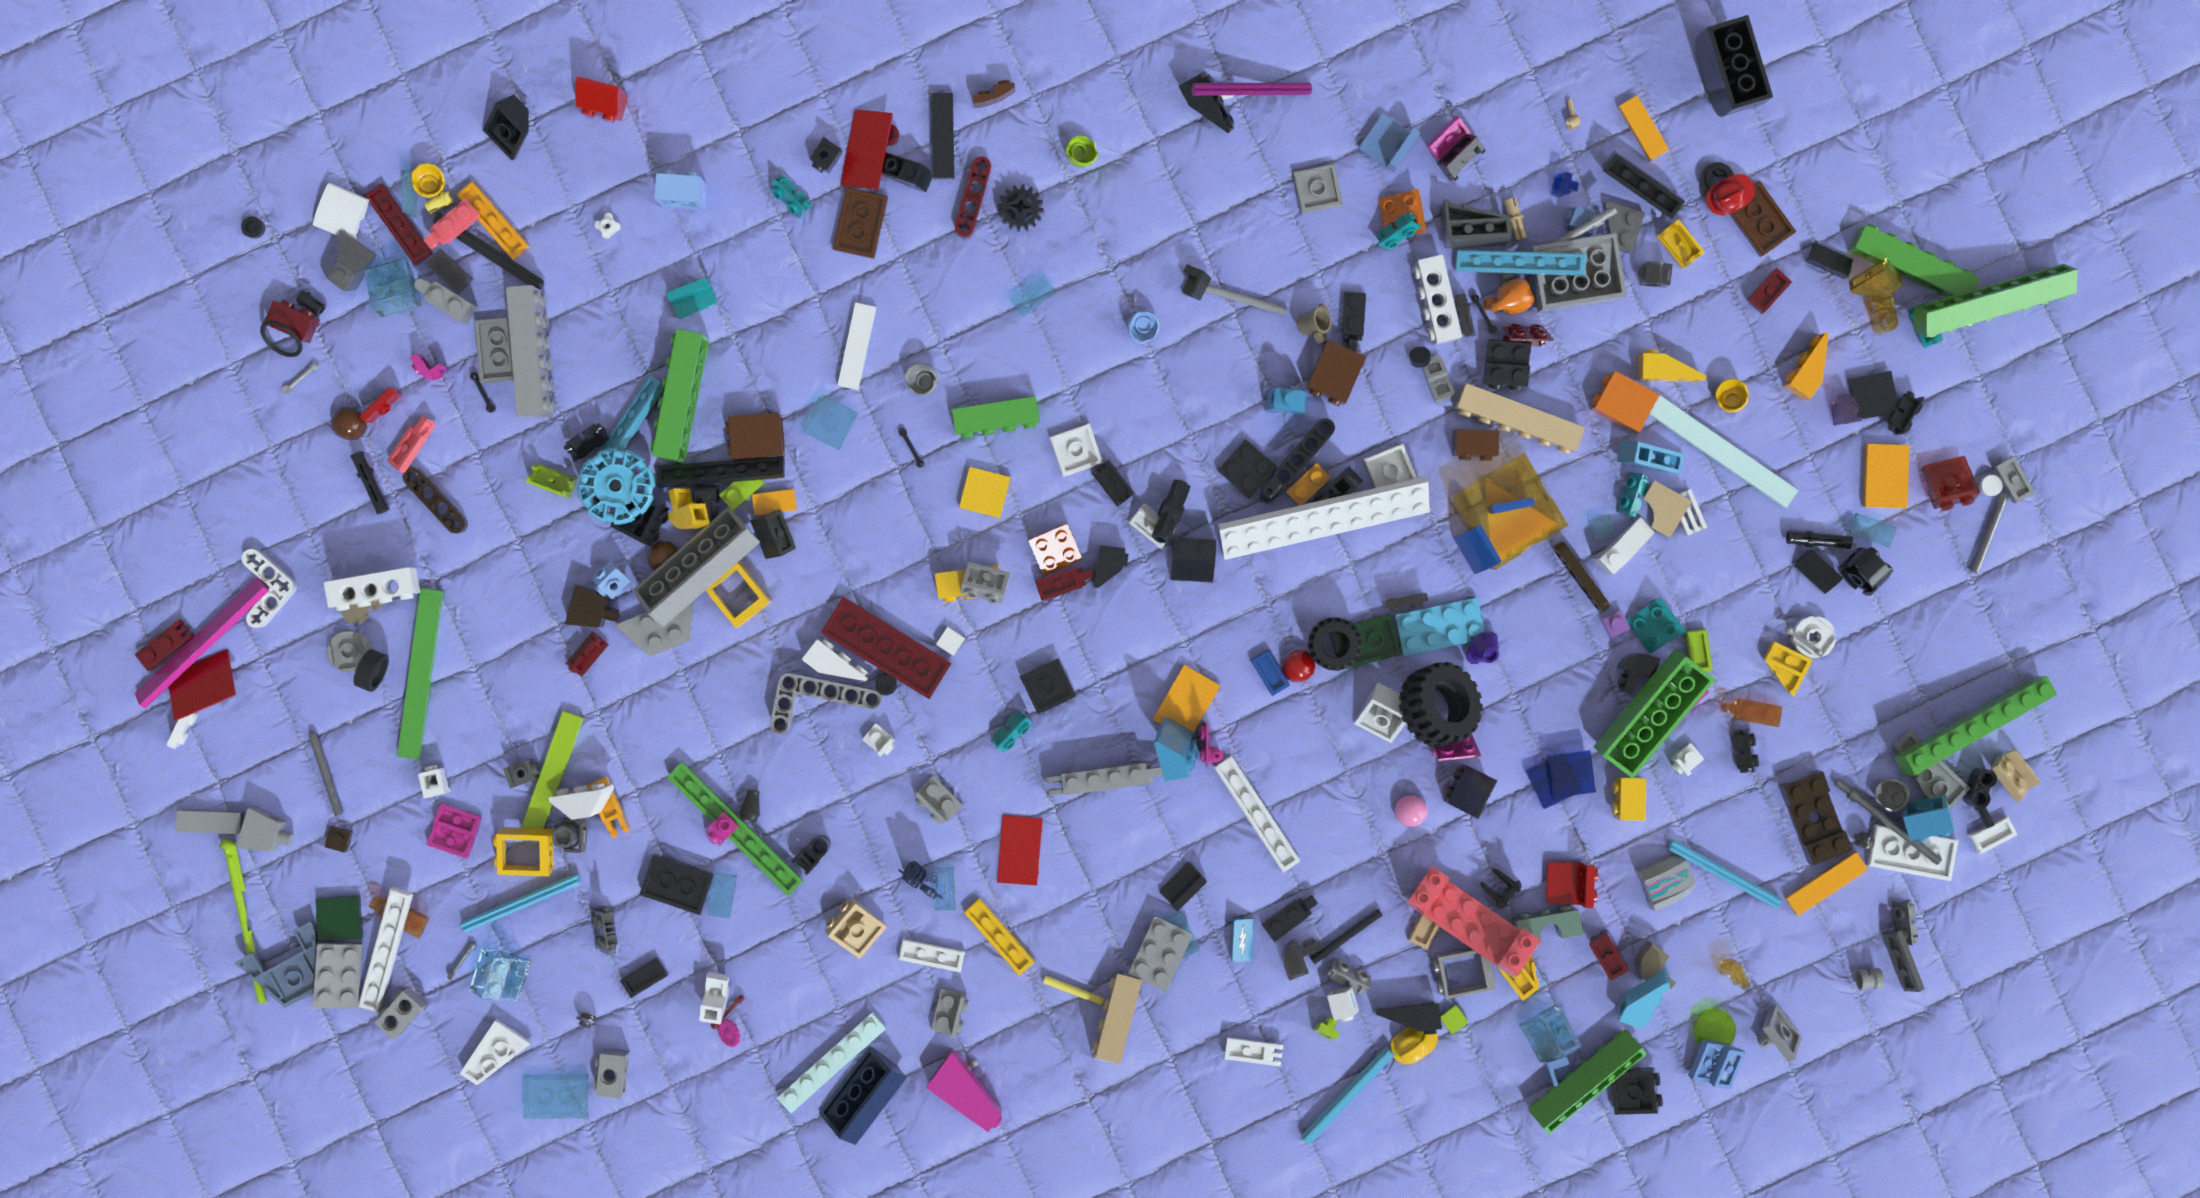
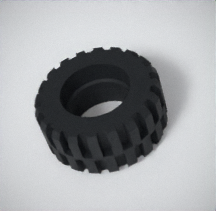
M1437 662L1418 669L1407 677V681H1404L1401 687L1403 691L1399 695V700H1401L1399 710L1403 714V717H1401L1403 723L1406 722L1408 731L1414 733V737L1417 740L1423 741L1424 744L1429 746L1442 747L1467 739L1478 728L1477 723L1480 722L1482 717L1480 711L1483 710V703H1480L1481 693L1477 691L1476 687L1478 686L1476 682L1470 679L1471 675L1466 671L1463 672V668L1458 665L1454 666L1450 662ZM1434 689L1441 692L1446 699L1448 705L1447 721L1435 709L1433 702Z

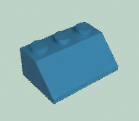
M1165 717L1154 740V745L1166 782L1190 777L1192 769L1195 768L1194 763L1197 760V754L1200 752V744L1198 739L1194 738L1192 731Z

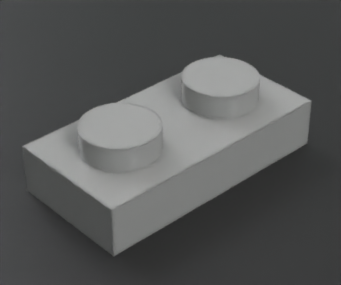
M2011 456L1993 466L2013 503H2018L2035 493L2015 456Z

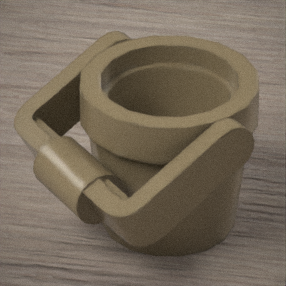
M1319 304V307L1299 315L1296 322L1298 331L1302 335L1314 334L1317 344L1326 343L1327 333L1332 325L1331 316L1325 304Z

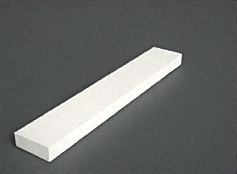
M1229 755L1214 765V769L1282 872L1299 863L1300 859L1233 757Z
M396 887L390 889L358 1007L377 1013L382 1009L413 897L412 892Z

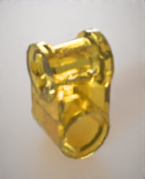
M1886 292L1881 296L1874 297L1870 295L1867 297L1866 305L1870 314L1873 331L1883 335L1894 330L1898 326V318L1893 294ZM1882 319L1887 321L1888 328L1883 326Z

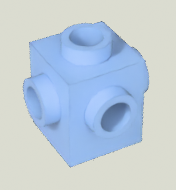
M611 561L600 568L592 579L597 585L595 589L602 596L607 594L612 599L620 595L624 591L625 586L630 582L625 573Z

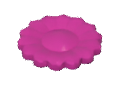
M722 1020L717 1029L719 1037L726 1046L736 1047L740 1043L741 1038L737 1025L732 1020Z

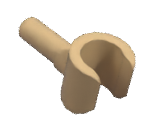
M1568 99L1567 104L1571 117L1566 119L1565 122L1568 129L1573 130L1579 126L1580 117L1574 110L1572 99Z

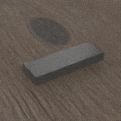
M1886 930L1882 932L1904 991H1923L1925 988L1903 931Z

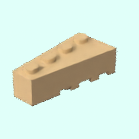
M1118 973L1115 978L1111 977L1108 990H1111L1109 999L1106 998L1103 1011L1106 1012L1104 1019L1099 1021L1097 1031L1100 1033L1098 1040H1095L1093 1044V1059L1114 1065L1121 1064L1142 980Z

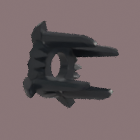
M1492 868V871L1509 886L1508 889L1505 888V892L1503 891V895L1500 896L1484 882H1480L1481 887L1496 901L1495 907L1505 908L1508 906L1507 902L1514 893L1520 892L1522 888L1519 879L1515 882L1500 870Z

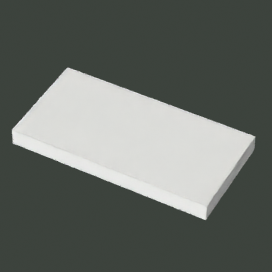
M1874 824L1866 865L1951 881L1959 840L1932 836L1925 841H1921L1942 858V861L1936 865L1889 827Z

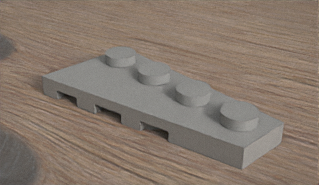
M1906 730L1893 744V747L1897 753H1900L1921 740L1910 730ZM1942 761L1917 775H1911L1926 799L1946 795L1950 810L1971 789Z

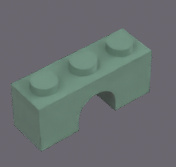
M1572 905L1559 906L1558 910L1551 911V908L1538 910L1539 913L1536 914L1522 912L1518 914V917L1512 918L1515 927L1518 929L1524 928L1540 940L1541 930L1547 924H1555L1557 934L1562 939L1583 935L1579 910L1572 907Z

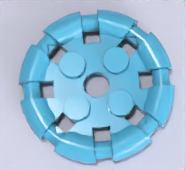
M618 447L600 450L593 458L589 457L578 475L580 480L579 484H577V493L581 504L586 506L587 512L593 518L603 523L608 521L614 522V525L632 522L636 520L635 517L640 513L643 515L654 497L652 492L653 488H655V478L651 468L647 467L644 463L645 459L632 450H619ZM617 458L624 459L623 465L616 464ZM603 461L606 467L600 471L597 465ZM635 467L641 472L637 476L631 471ZM589 478H594L593 486H588ZM613 480H619L622 484L621 489L617 492H613L610 489V483ZM638 485L645 486L643 494L637 493ZM594 496H597L600 500L596 505L591 500ZM633 502L635 507L629 511L626 505ZM609 506L616 507L615 514L608 513Z

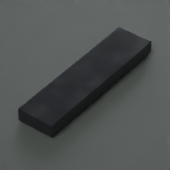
M932 93L933 179H955L953 93Z

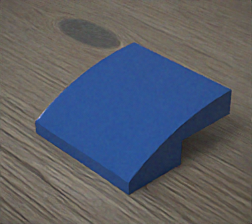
M1481 525L1453 538L1474 574L1485 571L1502 562Z

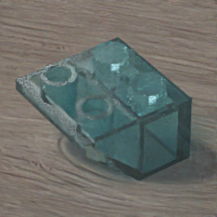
M406 258L364 269L370 306L380 317L422 306L420 293L414 286L416 280Z
M482 949L470 991L482 999L519 1001L531 960L502 951Z
M1556 1004L1519 1024L1539 1062L1564 1057L1582 1047L1563 1011Z

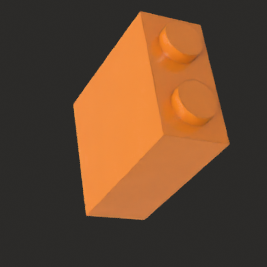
M1617 371L1606 374L1600 385H1602L1600 392H1596L1590 402L1593 404L1590 410L1633 434L1639 433L1660 395Z

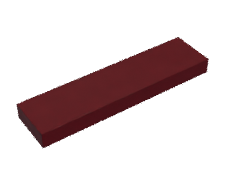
M381 183L364 195L369 199V203L415 266L433 254L384 184Z

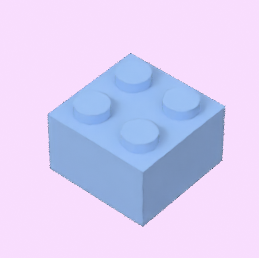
M668 170L663 171V174L656 173L655 200L662 207L705 210L707 184L700 176H697V173L684 172V175H676V172Z

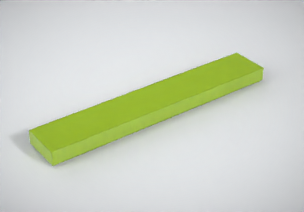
M562 711L521 828L545 829L553 807L548 797L555 795L556 790H559L584 717Z

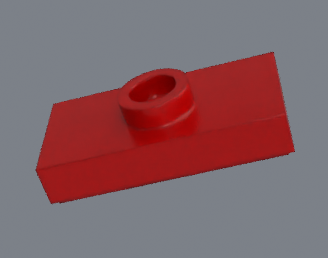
M389 387L359 417L364 422L372 424L380 415L383 416L391 410V405L402 394L398 389Z

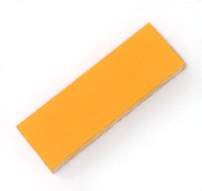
M1638 95L1617 107L1649 162L1669 150Z

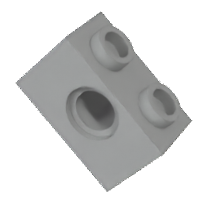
M604 1049L600 1055H597L595 1067L598 1068V1076H595L593 1089H596L597 1097L621 1099L626 1094L630 1052ZM606 1070H613L615 1078L608 1077Z

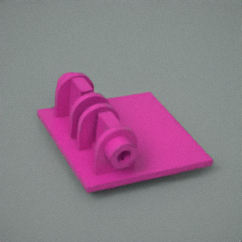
M1204 721V726H1200V739L1204 740V747H1200V760L1208 767V762H1220L1223 759V753L1217 747H1208V723Z
M1472 734L1462 741L1442 747L1433 746L1432 756H1436L1438 761L1481 757Z

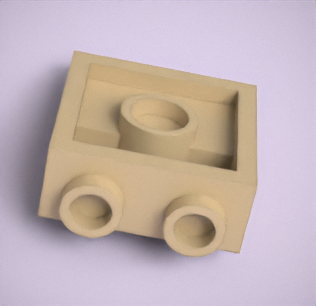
M851 898L850 901L845 900L841 904L840 912L836 917L832 916L828 919L825 931L829 938L860 959L887 926L883 921L870 913L868 908L854 898Z

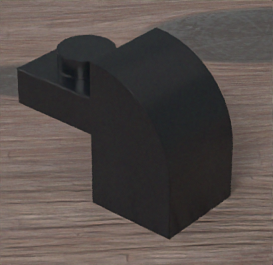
M1632 653L1622 658L1617 665V668L1624 670V673L1618 679V690L1632 694L1637 675L1651 678L1657 671L1660 658L1642 653Z

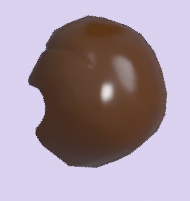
M351 407L340 408L331 418V426L334 433L348 441L358 440L362 437L367 429V422H364L359 417L361 413Z
M662 540L654 543L647 555L650 568L655 571L677 552L678 548L668 541Z

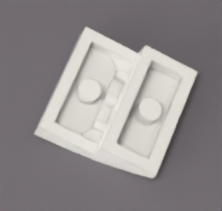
M328 183L319 202L313 225L335 235H338L340 230H343L356 239L360 221L365 219L369 199Z

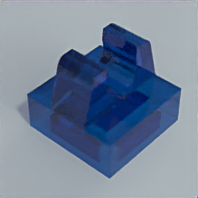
M1568 172L1555 174L1551 196L1562 197L1569 195L1572 191L1577 192L1579 183L1572 181L1573 174Z

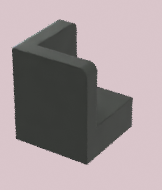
M1187 264L1183 272L1189 278L1182 293L1200 301L1211 277L1205 271Z

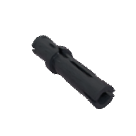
M359 451L350 455L358 471L356 475L358 478H361L376 514H382L390 510L373 475L374 470L370 468L364 452Z
M1788 531L1786 543L1801 544L1805 547L1823 546L1851 549L1853 537L1817 534L1813 531Z

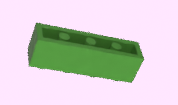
M1036 396L952 409L956 436L961 435V439L974 437L973 433L982 432V436L995 434L994 430L1003 429V432L1015 431V427L1024 426V429L1036 428V424L1040 423Z

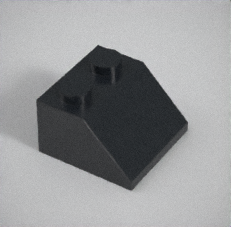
M1174 537L1172 544L1171 580L1213 582L1217 540Z

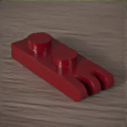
M182 619L176 621L134 654L147 671H152L195 636L193 632L184 636L190 630L187 625L179 630V627L185 623Z

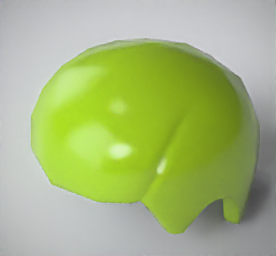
M1077 135L1071 138L1065 147L1066 158L1074 167L1085 168L1090 166L1099 154L1096 150L1095 142L1086 136Z

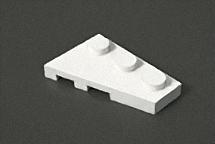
M496 1019L460 1072V1075L479 1085L532 1042Z

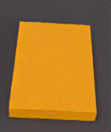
M1865 444L1863 507L1908 508L1910 445Z
M1183 665L1152 720L1161 724L1163 718L1168 717L1194 733L1218 692L1220 685Z

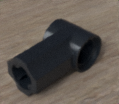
M695 485L696 504H706L709 522L718 516V485Z

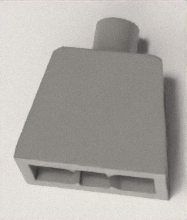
M255 806L247 808L236 847L272 852L278 850L280 844L290 846L294 834L284 831L286 826L284 819Z

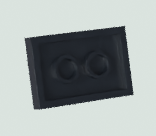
M653 854L639 895L701 915L715 874Z

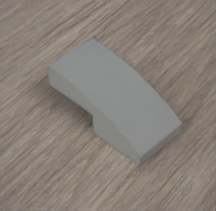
M1440 354L1431 357L1430 363L1422 367V371L1435 404L1455 397L1456 392L1449 380L1448 371Z

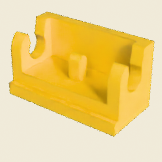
M1679 219L1656 236L1682 269L1705 253Z

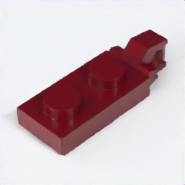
M1081 567L1036 580L1035 583L1041 601L1086 586L1085 580L1095 577L1093 569L1082 572Z

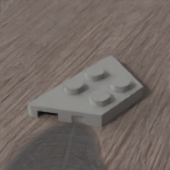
M693 602L664 627L657 623L647 612L618 623L616 627L651 657L691 641Z

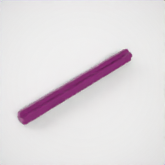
M1194 83L1191 89L1193 95H1309L1312 93V84Z

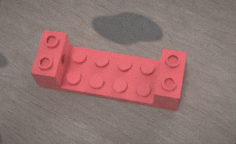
M1431 866L1406 904L1511 977H1517L1541 940L1524 928L1518 929L1449 882L1450 878Z

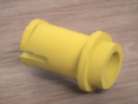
M448 191L440 192L441 195L424 202L426 209L431 215L446 206H452L454 199Z

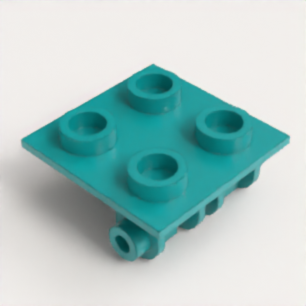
M1661 597L1653 599L1649 602L1648 606L1626 619L1631 629L1650 654L1686 632Z

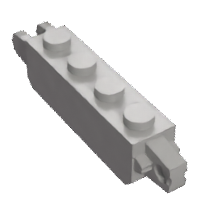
M1144 761L1062 772L1061 775L1044 778L1045 782L1048 783L1062 781L1063 788L1047 790V795L1064 794L1065 796L1146 785L1148 782H1153V777L1162 776L1163 773L1161 766L1151 767V763H1145Z

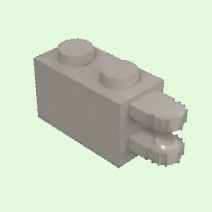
M418 278L415 281V289L425 295L423 298L425 301L463 324L467 325L478 308L436 281L433 284L422 278Z

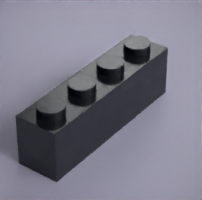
M1615 150L1601 167L1603 172L1671 219H1673L1685 203V200L1680 195Z

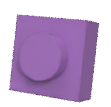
M1618 610L1601 619L1610 638L1631 629L1622 610Z

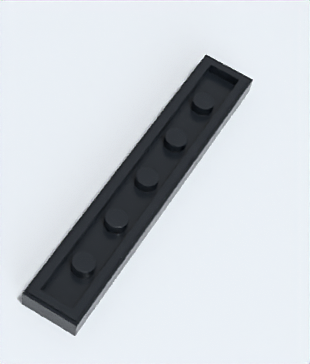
M784 456L658 466L657 485L659 488L785 478Z

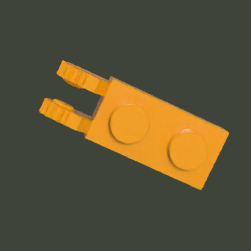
M608 776L586 786L591 788V785L604 782V786L611 785ZM613 790L599 815L603 824L606 825L610 836L615 838L618 837V832L612 820L617 818L625 833L629 832L630 828Z

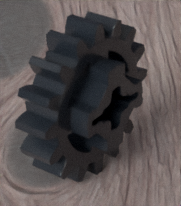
M1023 184L1021 189H1017L1016 185H1013L1012 192L1006 189L1007 196L1001 195L1000 199L1003 203L998 204V208L1003 209L998 213L999 217H1005L1002 223L1006 224L1009 222L1010 230L1016 226L1017 232H1020L1021 227L1028 231L1029 225L1035 228V220L1041 221L1038 213H1044V209L1039 207L1043 204V200H1037L1039 193L1032 194L1033 188L1030 187L1028 190H1025ZM1018 195V198L1015 199L1013 202L1009 201L1011 198ZM1026 196L1034 202V205L1028 203ZM1020 204H1023L1025 208L1022 210V213H1019L1017 209ZM1007 211L1013 213L1016 220L1011 219ZM1028 215H1033L1029 220L1024 221V218Z

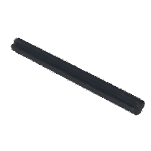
M438 213L433 218V223L438 222L444 215ZM464 230L456 237V239L527 285H532L539 290L544 286L545 281L469 231Z

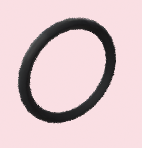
M273 320L262 323L260 327L261 336L272 350L286 357L300 355L302 352V342L290 327ZM276 325L289 332L297 342V351L288 353L274 346L265 334L266 326Z

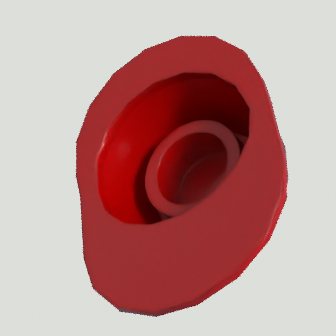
M1743 174L1731 175L1715 183L1707 192V207L1714 214L1722 216L1745 207L1754 197V183Z

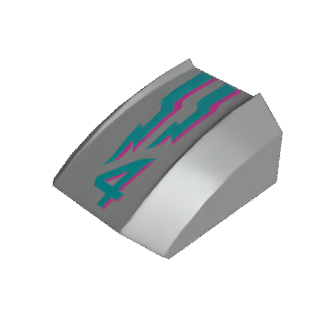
M1677 854L1635 870L1647 897L1649 908L1653 911L1660 910L1688 896L1696 885L1687 860Z

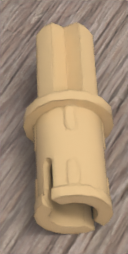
M1517 198L1503 201L1507 215L1510 216L1514 239L1516 241L1525 239L1527 236L1522 222L1524 216L1520 213Z

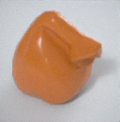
M1516 278L1501 284L1497 289L1496 298L1489 297L1484 300V310H1491L1493 313L1503 310L1506 314L1515 315L1530 308L1534 303V295L1530 290L1527 280Z

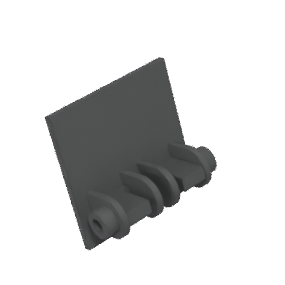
M610 907L602 908L601 911L593 909L594 915H591V923L597 932V936H594L596 949H599L600 952L606 955H610L609 951L616 950V945H618L616 934H612L616 930L606 931V928L615 926L614 923L606 924L614 922L613 911H610Z

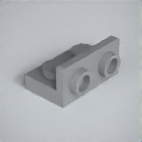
M968 562L961 593L970 598L978 597L985 599L989 603H1002L1010 572Z
M934 775L914 794L917 797L915 801L923 809L927 807L932 812L930 816L938 824L940 822L945 824L963 806Z
M941 988L931 1030L950 1034L952 1038H955L956 1032L961 1033L963 1020H960L961 1012L966 1013L969 1000L965 999L966 993Z

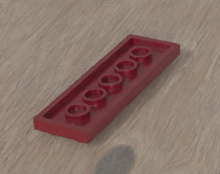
M844 596L821 631L825 636L928 699L931 698L952 664Z

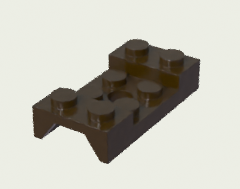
M1816 770L1810 776L1778 785L1808 864L1817 865L1853 851L1845 830H1842L1828 793L1830 788L1823 771ZM1816 811L1819 819L1817 822L1811 823L1809 816L1812 812Z

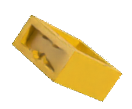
M741 562L735 564L705 590L735 628H740L772 602ZM736 571L740 573L759 597L756 602L737 617L734 616L714 591L715 587Z
M502 827L494 835L493 845L497 847V854L494 857V867H497V875L549 876L554 870L553 829ZM506 840L539 841L540 866L506 864Z

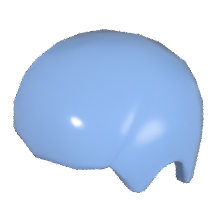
M1146 310L1134 313L1128 321V333L1133 340L1141 344L1154 340L1160 329L1159 320L1155 314Z

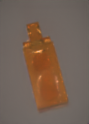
M1735 699L1734 704L1722 702L1721 710L1733 712L1732 718L1736 720L1779 727L1783 706Z
M375 896L368 907L378 911V916L382 920L388 898L382 899ZM409 907L403 931L420 938L430 917Z

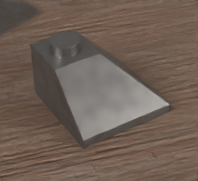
M340 230L320 266L330 282L343 291L357 290L377 255L345 231Z

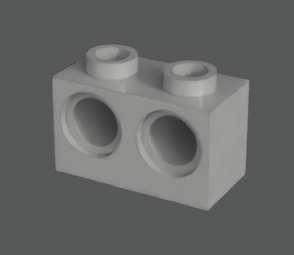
M410 987L404 991L400 989L391 998L394 1002L389 1007L386 1005L377 1014L379 1019L375 1024L393 1040L401 1036L428 1005ZM404 999H406V1000H408V1001L410 1002V1004H411V1008H410V1009H408V1008H406V1007L404 1006V1004H403ZM390 1015L396 1018V1025L390 1022Z

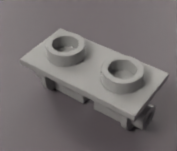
M1333 959L1332 968H1329L1326 974L1330 980L1341 985L1344 984L1345 980H1348L1349 982L1346 987L1352 986L1353 990L1358 994H1365L1367 989H1370L1371 976L1362 970L1349 966L1344 961Z

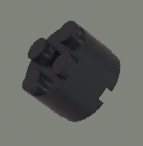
M1863 547L1857 548L1839 566V568L1843 569L1840 572L1843 579L1855 590L1858 587L1864 590L1862 594L1867 596L1873 595L1890 578L1894 570L1879 557V552L1873 547L1868 549Z

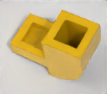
M674 488L668 491L673 512L668 514V517L673 526L678 529H700L710 524L706 504H694L690 489Z

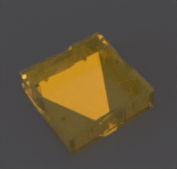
M1525 453L1517 455L1448 497L1467 530L1481 525L1502 560L1501 563L1490 568L1491 570L1500 568L1521 555L1530 546L1546 540L1569 526L1554 500L1545 491L1540 477ZM1532 497L1534 499L1535 505L1531 507L1495 514L1488 512L1487 506Z

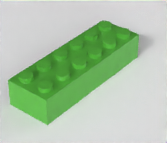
M677 329L676 334L673 333L672 355H668L666 364L669 367L668 375L664 376L662 388L665 389L664 396L660 397L658 409L661 410L660 416L656 418L654 424L656 436L650 444V451L654 457L685 463L709 344V338L701 333Z
M1675 648L1593 747L1631 778H1634L1714 683L1715 679Z

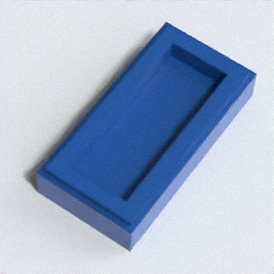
M1532 497L1487 507L1490 514L1531 507L1535 504Z
M1269 649L1250 660L1271 696L1290 686Z

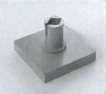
M1775 1004L1768 1010L1762 1028L1765 1034L1758 1036L1757 1041L1763 1049L1775 1044L1785 1059L1790 1062L1796 1059L1802 1036L1780 1007Z

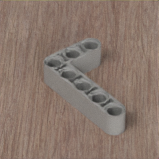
M786 673L778 681L770 727L777 734L785 733L791 728L798 695L867 709L879 707L883 702V695L872 688L798 673ZM787 676L792 677L795 681L792 688H788L784 684ZM807 681L815 683V690L813 692L806 690L805 684ZM828 685H833L836 688L835 696L827 695L826 687ZM849 689L857 692L855 701L847 698V691ZM870 693L877 695L878 702L876 705H871L868 702L867 697ZM783 697L790 700V707L788 709H784L780 705V700ZM778 718L785 720L786 727L784 730L777 728L776 721Z

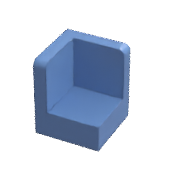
M1563 1052L1542 1058L1549 1081L1554 1087L1558 1086L1557 1081L1564 1079L1569 1073L1567 1067L1569 1062Z

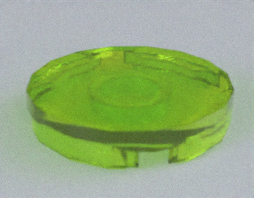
M1708 1008L1697 1015L1698 1017L1692 1026L1693 1035L1700 1045L1703 1039L1728 1045L1734 1041L1736 1025L1733 1018L1727 1012L1718 1008Z

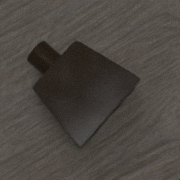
M575 585L565 624L604 627L606 620L617 622L620 610L609 607L611 598L602 596L600 593L583 585Z

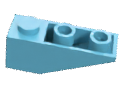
M1663 969L1625 993L1618 1006L1619 1022L1643 1029L1646 1023L1651 1021L1655 1007H1659L1662 995L1670 988L1671 981L1668 979V971L1666 969Z

